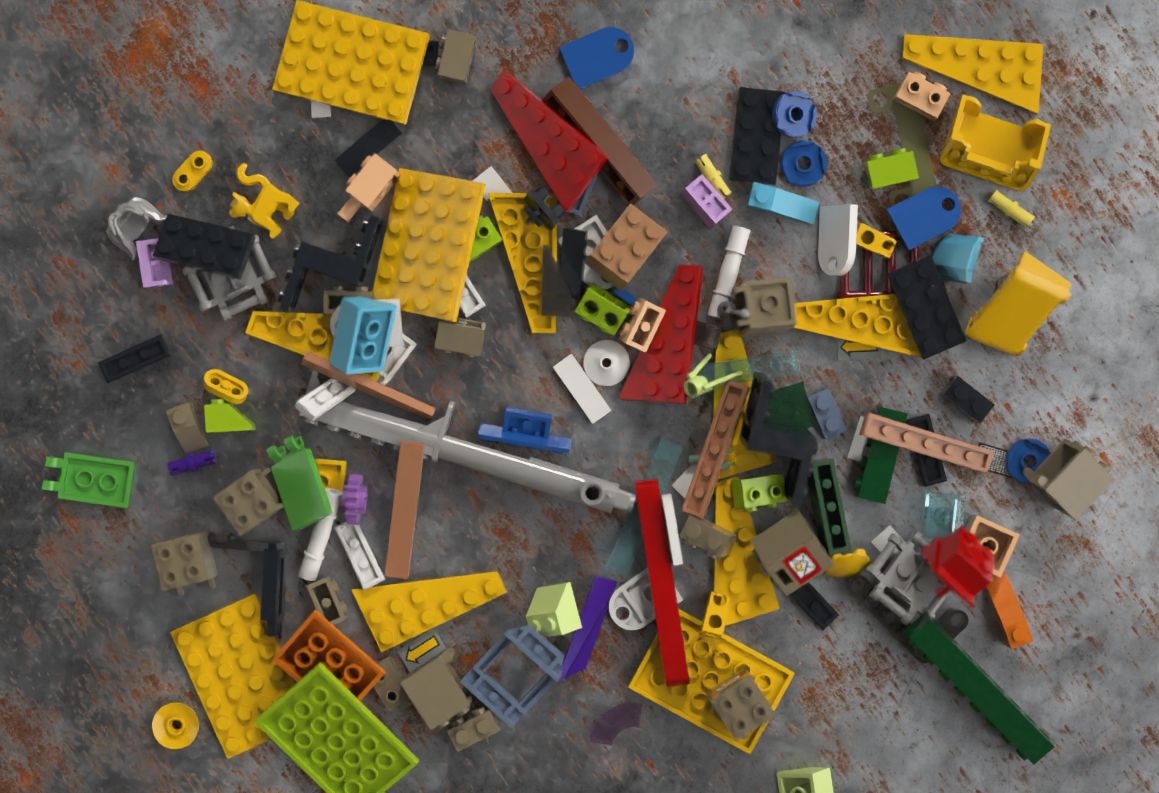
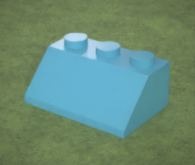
M343 297L329 364L345 374L383 371L397 306L366 297Z

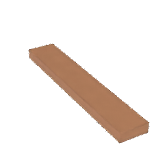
M309 351L305 353L301 365L424 420L429 421L435 412L434 407L358 373L345 374L329 364V360Z
M732 380L726 382L684 500L682 512L704 519L751 387Z
M867 412L865 413L859 435L983 473H988L994 452Z
M402 440L400 443L385 576L406 580L409 578L425 443Z

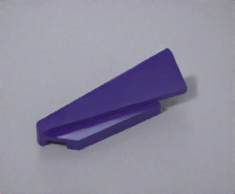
M595 574L579 617L582 628L574 630L563 660L561 676L558 681H562L564 678L586 668L609 606L607 601L618 583L617 581Z

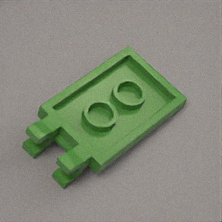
M293 436L284 439L285 446L278 448L271 446L266 450L271 460L275 462L271 470L292 531H300L333 514L311 448H304L302 436H298L295 439Z
M64 452V458L49 456L46 457L45 466L59 468L58 481L43 480L42 489L59 491V499L129 508L136 462Z

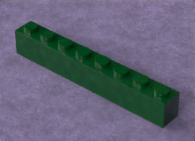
M927 611L906 628L909 637L907 641L915 650L920 648L924 652V659L931 666L935 664L940 669L938 672L947 682L951 680L955 684L954 689L962 698L967 696L971 700L969 703L978 714L982 712L986 716L985 720L991 728H998L1002 732L1000 735L1008 745L1013 743L1017 747L1016 752L1024 761L1028 759L1034 765L1055 748L1051 738Z

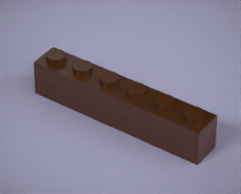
M570 77L556 85L545 95L542 101L609 156L599 171L627 206L630 204L635 205L657 186L652 176L648 174L638 159L625 146L623 141L611 129L607 121L602 118L593 104L589 102Z

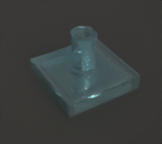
M927 491L922 537L932 539L939 537L942 539L959 527L966 525L969 522V514L965 512L966 496Z

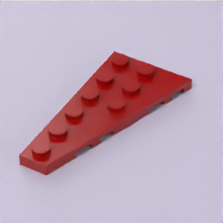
M502 70L490 90L565 212H570L609 156L507 70Z
M678 266L660 305L666 312L646 353L640 350L618 399L687 404L688 395L684 390V383L688 380L686 375L691 372L704 269L702 266Z

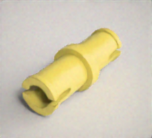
M707 154L700 157L702 161L697 159L694 163L724 199L726 198L725 196H729L732 192L721 178V172L715 169Z
M996 190L988 200L989 203L1005 213L1004 216L1007 218L1010 216L1024 226L1025 229L1035 217L1021 208L1016 200L1013 202L1000 193L999 190Z

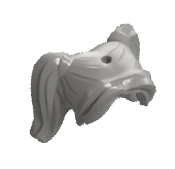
M132 197L128 203L119 205L115 212L109 216V227L106 232L111 242L128 254L131 260L136 263L139 258L137 247L133 242L143 233L149 221L158 225H164L167 216L162 215L146 200Z

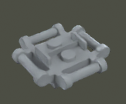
M255 235L256 238L252 251L263 276H258L250 257L241 280L202 271L215 297L212 300H208L196 272L199 270L190 267L182 269L184 276L188 277L200 303L198 306L201 312L219 306L224 320L228 321L237 313L259 303L264 304L268 302L262 286L276 279L277 275L275 271L271 270L259 244L261 241L258 235ZM255 290L256 295L230 307L227 306V302Z
M915 531L906 543L899 536L892 533L887 539L889 542L872 565L869 564L865 570L868 575L876 580V586L869 596L873 600L880 601L900 617V621L905 625L912 621L915 613L921 616L927 611L935 618V612L949 594L947 593L942 598L935 596L927 608L922 606V603L936 583L940 582L942 585L945 583L932 572L929 562L927 563L924 560L923 555L913 550L915 545L923 548L929 543L922 538L923 535L919 531ZM895 548H897L898 552L895 554V556L890 561L888 566L885 568L883 573H881L880 569L885 564V562L890 557ZM883 590H885L888 594H890L893 598H895L898 602L905 606L907 610L903 609L890 597L884 594Z

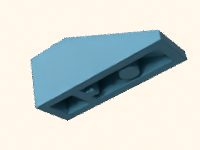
M754 182L751 186L746 207L813 225L819 202L779 188Z

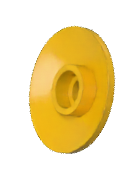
M174 702L164 705L156 712L152 722V730L156 740L164 747L181 749L191 744L196 738L199 730V721L192 708L183 703ZM174 721H179L181 727L175 728L173 725Z

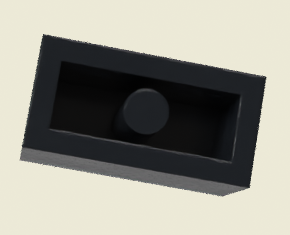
M953 376L939 393V395L975 423H981L995 406L994 403L959 376Z

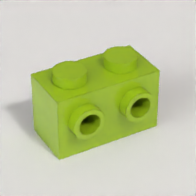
M906 148L892 151L893 156L884 157L883 153L869 156L870 161L864 162L870 189L918 179L913 151L907 152Z
M482 215L479 216L469 263L503 242L488 216L485 218Z
M769 474L731 480L734 507L743 508L744 512L757 511V506L764 505L765 509L776 508L778 503L787 502L783 474Z

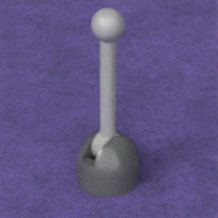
M724 301L717 308L718 316L724 320H731L736 315H740L742 318L749 316L747 309L738 310L733 302Z

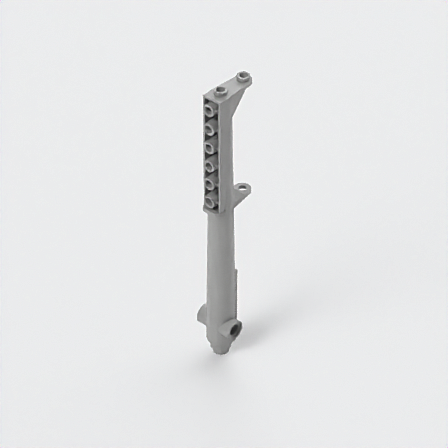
M309 368V374L312 376L306 394H302L300 399L322 385L319 372ZM344 401L339 402L312 422L304 414L299 413L300 416L305 417L304 422L317 425L318 421L327 424V429L337 432L340 431V428L349 430L348 435L361 439L362 435L371 437L370 442L384 446V442L393 444L392 449L400 451L402 440L425 443L424 459L428 460L430 455L432 456L431 461L438 462L440 458L610 514L613 507L631 512L636 498V494L620 490L619 484L532 457L528 460L447 436L455 407V402L450 401L446 415L429 425ZM596 487L599 490V497L596 500H590L587 497L586 492L588 488Z

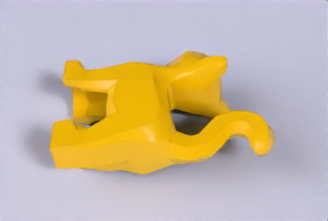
M242 163L236 169L237 180L241 184L248 186L260 184L261 191L253 204H250L244 196L233 192L232 196L234 198L230 204L229 215L233 218L245 217L252 224L270 231L269 236L275 239L282 229L271 218L276 210H280L283 212V217L290 220L300 203L290 194L279 191L266 177L260 174L246 176L247 164Z

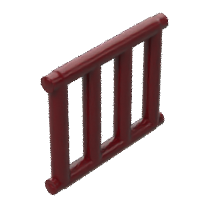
M895 230L879 231L894 240H900ZM896 245L890 259L886 258V273L896 270ZM919 246L909 251L910 263L919 260ZM863 249V291H850L848 271L840 276V292L837 294V299L895 294L887 274V291H873L872 252Z

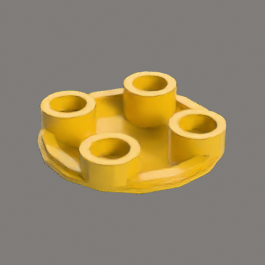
M857 549L851 554L846 555L840 553L833 554L830 558L834 566L826 570V574L835 578L854 576L867 569L871 563L870 557L866 555L864 549Z

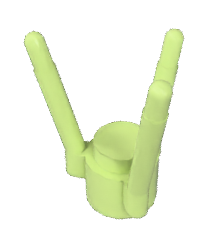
M708 353L698 366L686 375L688 380L684 383V390L689 397L696 398L699 395L713 391V386L742 375V371H737L708 383L704 376H697V373L712 357V354Z

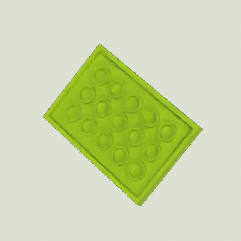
M321 662L254 721L326 793H384L419 762V759Z

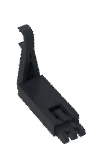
M210 532L208 542L213 548L264 552L261 620L267 621L266 633L269 637L281 634L283 629L287 549H284V542L236 540L234 534L229 533L227 535V543H217L215 541L216 534Z

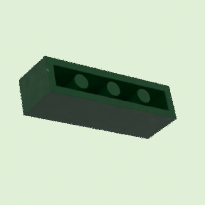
M877 407V411L873 410L872 412L874 415L906 424L908 413L884 407ZM866 437L864 446L867 447L865 456H861L859 469H862L860 478L855 480L853 491L856 492L855 496L858 498L886 504L900 447Z
M834 458L811 461L813 471L811 477L807 478L818 537L828 555L851 551Z

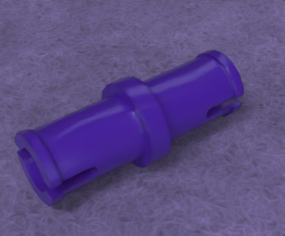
M209 450L197 455L189 454L187 458L168 462V470L172 469L169 473L173 477L188 471L196 472L198 468L217 464L216 456L213 457L215 452Z

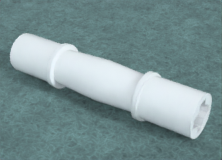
M732 226L728 244L725 247L726 254L720 268L716 289L712 291L713 296L707 313L708 316L721 319L717 313L719 304L724 301L730 302L731 298H733L731 293L738 276L742 255L745 256L744 252L751 231L749 229Z
M325 488L333 514L315 522L308 548L304 551V558L298 575L305 580L316 581L322 560L325 557L323 553L330 537L333 521L337 518L342 492L333 488Z

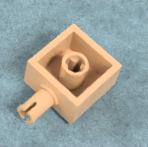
M374 154L372 157L369 155L361 164L363 169L358 175L353 174L346 183L348 186L346 191L350 194V198L337 214L348 223L361 206H366L373 212L400 176L396 169L377 154Z
M972 514L965 530L972 532L980 544L987 542L990 545L989 549L994 555L993 574L1001 577L1020 534Z

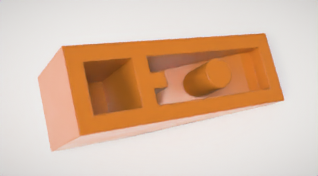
M1003 573L1001 577H992V583L986 587L1005 645L1010 649H1014L1034 642L1007 574Z

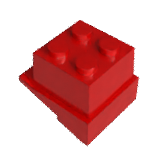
M962 526L942 539L936 537L921 548L923 558L927 563L929 562L932 572L945 583L935 590L936 596L942 598L953 590L971 608H974V597L992 583L994 567L992 551L980 544L976 536L972 532L965 530Z

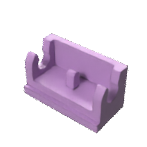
M703 174L680 193L682 198L709 229L732 210Z
M159 238L136 241L143 288L150 289L173 285L170 263L157 260L152 256Z

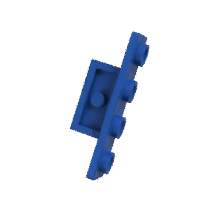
M506 407L503 427L480 424L478 438L487 442H504L511 446L521 445L534 450H551L558 454L569 453L572 440L570 438L549 435L552 414Z

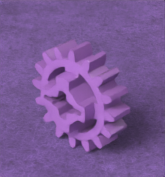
M350 474L348 485H343L341 497L342 513H345L348 525H358L361 520V514H366L368 501L367 486L363 484L362 475Z

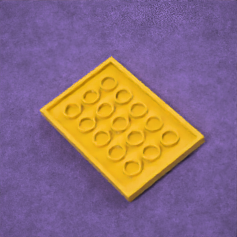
M296 0L272 90L406 125L430 34Z
M399 168L400 176L396 180L373 287V299H400L401 311L456 322L486 184Z
M256 593L170 632L227 759L271 740L254 721L297 683L272 661L281 647L276 636L269 637L266 633L267 621L261 620V603Z
M678 608L690 684L674 687L666 686L657 632L632 677L628 688L744 752L751 754L769 720L746 734L745 739L742 740L740 738L736 741L710 702L707 692L746 668L775 711L795 672L724 633L719 639L700 635L699 630L702 621Z

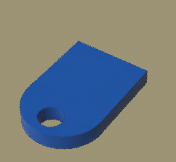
M615 27L600 29L559 47L571 78L579 87V90L623 72L629 67L634 56V45L630 36L625 31ZM620 40L628 44L627 51L623 53L615 49L616 42Z
M931 187L888 208L885 212L908 252L951 230L960 219L961 204L951 190L944 187ZM942 200L951 201L953 209L951 211L944 210Z

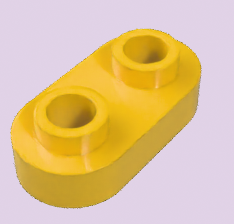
M204 151L193 152L173 174L172 182L175 188L182 192L193 190L212 168L213 161L210 155ZM199 158L203 159L201 166L196 165V160ZM186 175L188 180L182 184L180 178Z
M218 369L209 370L204 375L203 386L208 392L233 404H240L246 400L248 387L243 381Z

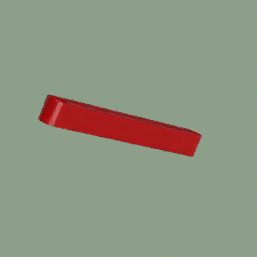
M658 478L635 481L666 686L690 684Z

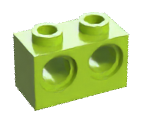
M592 282L574 312L579 314L582 320L597 325L602 332L615 336L631 308L628 303ZM588 301L594 302L597 308H591L588 305ZM607 314H614L617 320H611Z

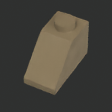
M193 402L166 410L173 432L186 454L209 446Z

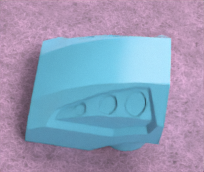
M948 233L938 240L932 259L940 278L947 281L971 284L984 238Z

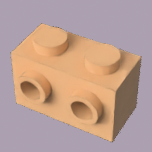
M908 72L893 100L935 121L951 93L947 92V88L940 83L934 82L932 84L926 81V77L919 72Z
M638 297L637 301L630 306V316L627 322H624L620 327L619 340L646 353L666 310Z

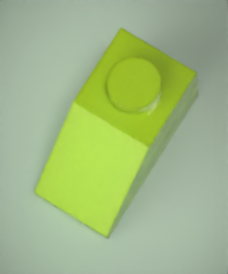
M224 399L211 400V404L204 405L206 433L256 430V425L232 403L225 404Z

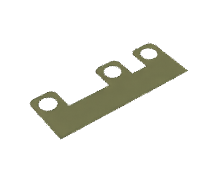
M901 83L872 89L867 95L870 109L873 113L894 109L902 148H906L907 152L913 151L919 178L910 180L911 187L894 190L890 193L891 207L895 205V197L898 194H906L910 198L928 188L937 187L921 114L893 100ZM884 93L887 96L888 102L884 107L874 105L873 97L875 94ZM894 150L884 152L883 156L888 157L890 155H893L892 151Z

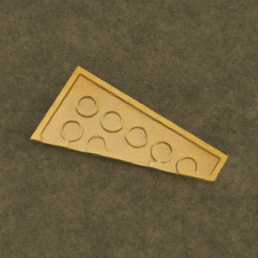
M903 35L901 59L940 73L949 79L952 78L961 82V84L992 97L1000 98L1016 107L1019 106L1029 110L1033 114H1039L1043 44Z
M488 193L532 333L556 334L557 225L549 231L544 225L538 227L534 222H531L529 225L524 222L529 217L524 212L527 205L522 201L527 193ZM550 194V197L545 201L549 208L558 203L555 194Z
M895 294L794 303L797 324L793 328L921 357Z
M253 311L245 333L302 355L309 351L330 361L334 336L330 328L333 314ZM380 371L358 374L377 382Z
M739 328L717 334L715 341L714 380L737 371H742V375L731 380L751 387L753 376L742 338L740 337ZM726 382L714 386L713 418ZM749 393L729 447L733 452L727 454L724 463L732 462L733 465L726 470H721L718 479L778 462L774 454L747 450L739 439Z
M738 476L719 481L715 486V524L737 535L728 556L714 559V592L729 595L725 626L780 609L770 575L766 577L759 566L762 561L759 562L752 552L755 548L751 539L756 537L757 534L750 512H744L743 508L734 507L731 480L739 479Z
M498 571L379 585L366 590L355 588L352 589V592L380 651L383 652L507 593V590Z

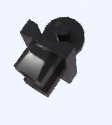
M544 186L535 191L531 189L522 201L527 205L524 212L529 216L524 222L527 225L534 222L538 227L544 225L551 231L560 222V218L565 213V210L558 203L551 208L545 204V201L550 197V193Z

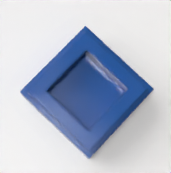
M617 288L613 291L614 295L630 306L637 300L636 297L625 289L622 292Z

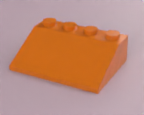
M316 610L313 611L272 659L296 682L321 662L359 701L364 698L386 673Z

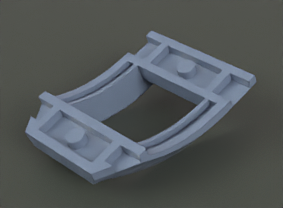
M528 624L507 630L462 678L460 683L512 729L541 696L560 679L564 655L532 625ZM512 642L546 672L520 701L515 699L486 672L490 665Z

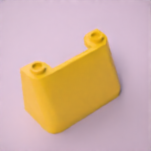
M963 94L959 100L942 149L941 163L949 168L1013 190H1026L1041 169L1051 124L1039 119L1027 121L1023 127L980 113L981 103L975 97Z
M1026 251L1018 258L1019 265L1017 264L1014 269H1011L1008 277L987 303L972 314L964 332L969 338L1011 356L1021 355L1028 346L1026 342L1059 304H1065L1071 295L1068 292L1071 286L1069 281Z

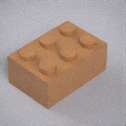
M630 204L596 246L585 264L622 292L668 231L634 205Z

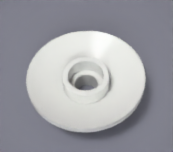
M598 341L589 347L584 356V370L589 379L598 385H615L622 381L629 371V355L625 348L615 341ZM605 358L611 360L610 367L602 365V361Z

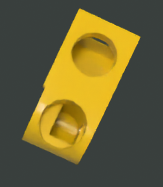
M857 223L856 246L890 259L897 241L863 223Z
M710 591L699 630L700 635L717 639L723 636L728 613L729 595Z

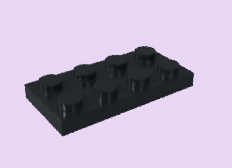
M745 87L739 88L729 180L776 185L781 133L774 125L772 109L775 101L786 92Z
M168 213L152 256L157 260L241 280L256 237L253 233Z
M931 255L886 273L923 360L967 341Z

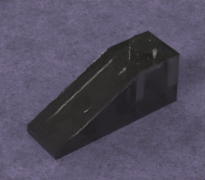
M543 245L542 317H570V312H575V298H570L569 288L549 246Z

